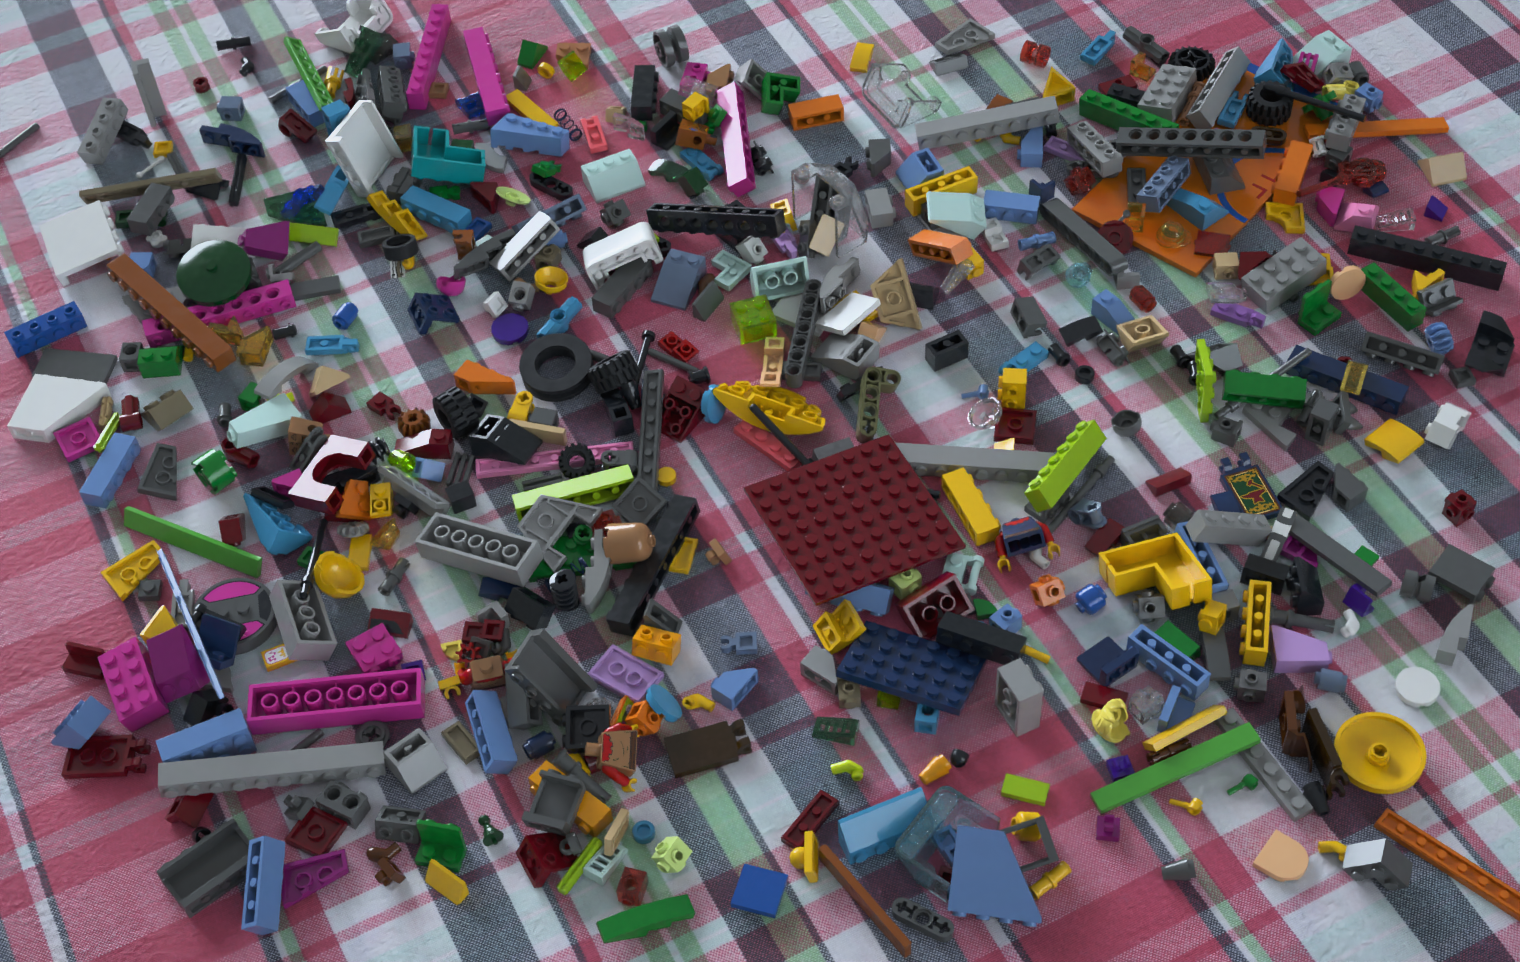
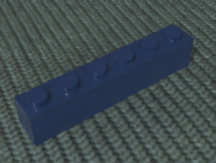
M1296 345L1287 362L1306 348ZM1312 350L1310 356L1286 372V374L1307 379V382L1336 393L1341 391L1347 392L1349 398L1397 415L1409 389V386Z

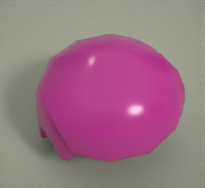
M440 276L436 281L437 289L442 294L452 297L461 294L466 284L464 276L460 280H455L453 276L450 278Z

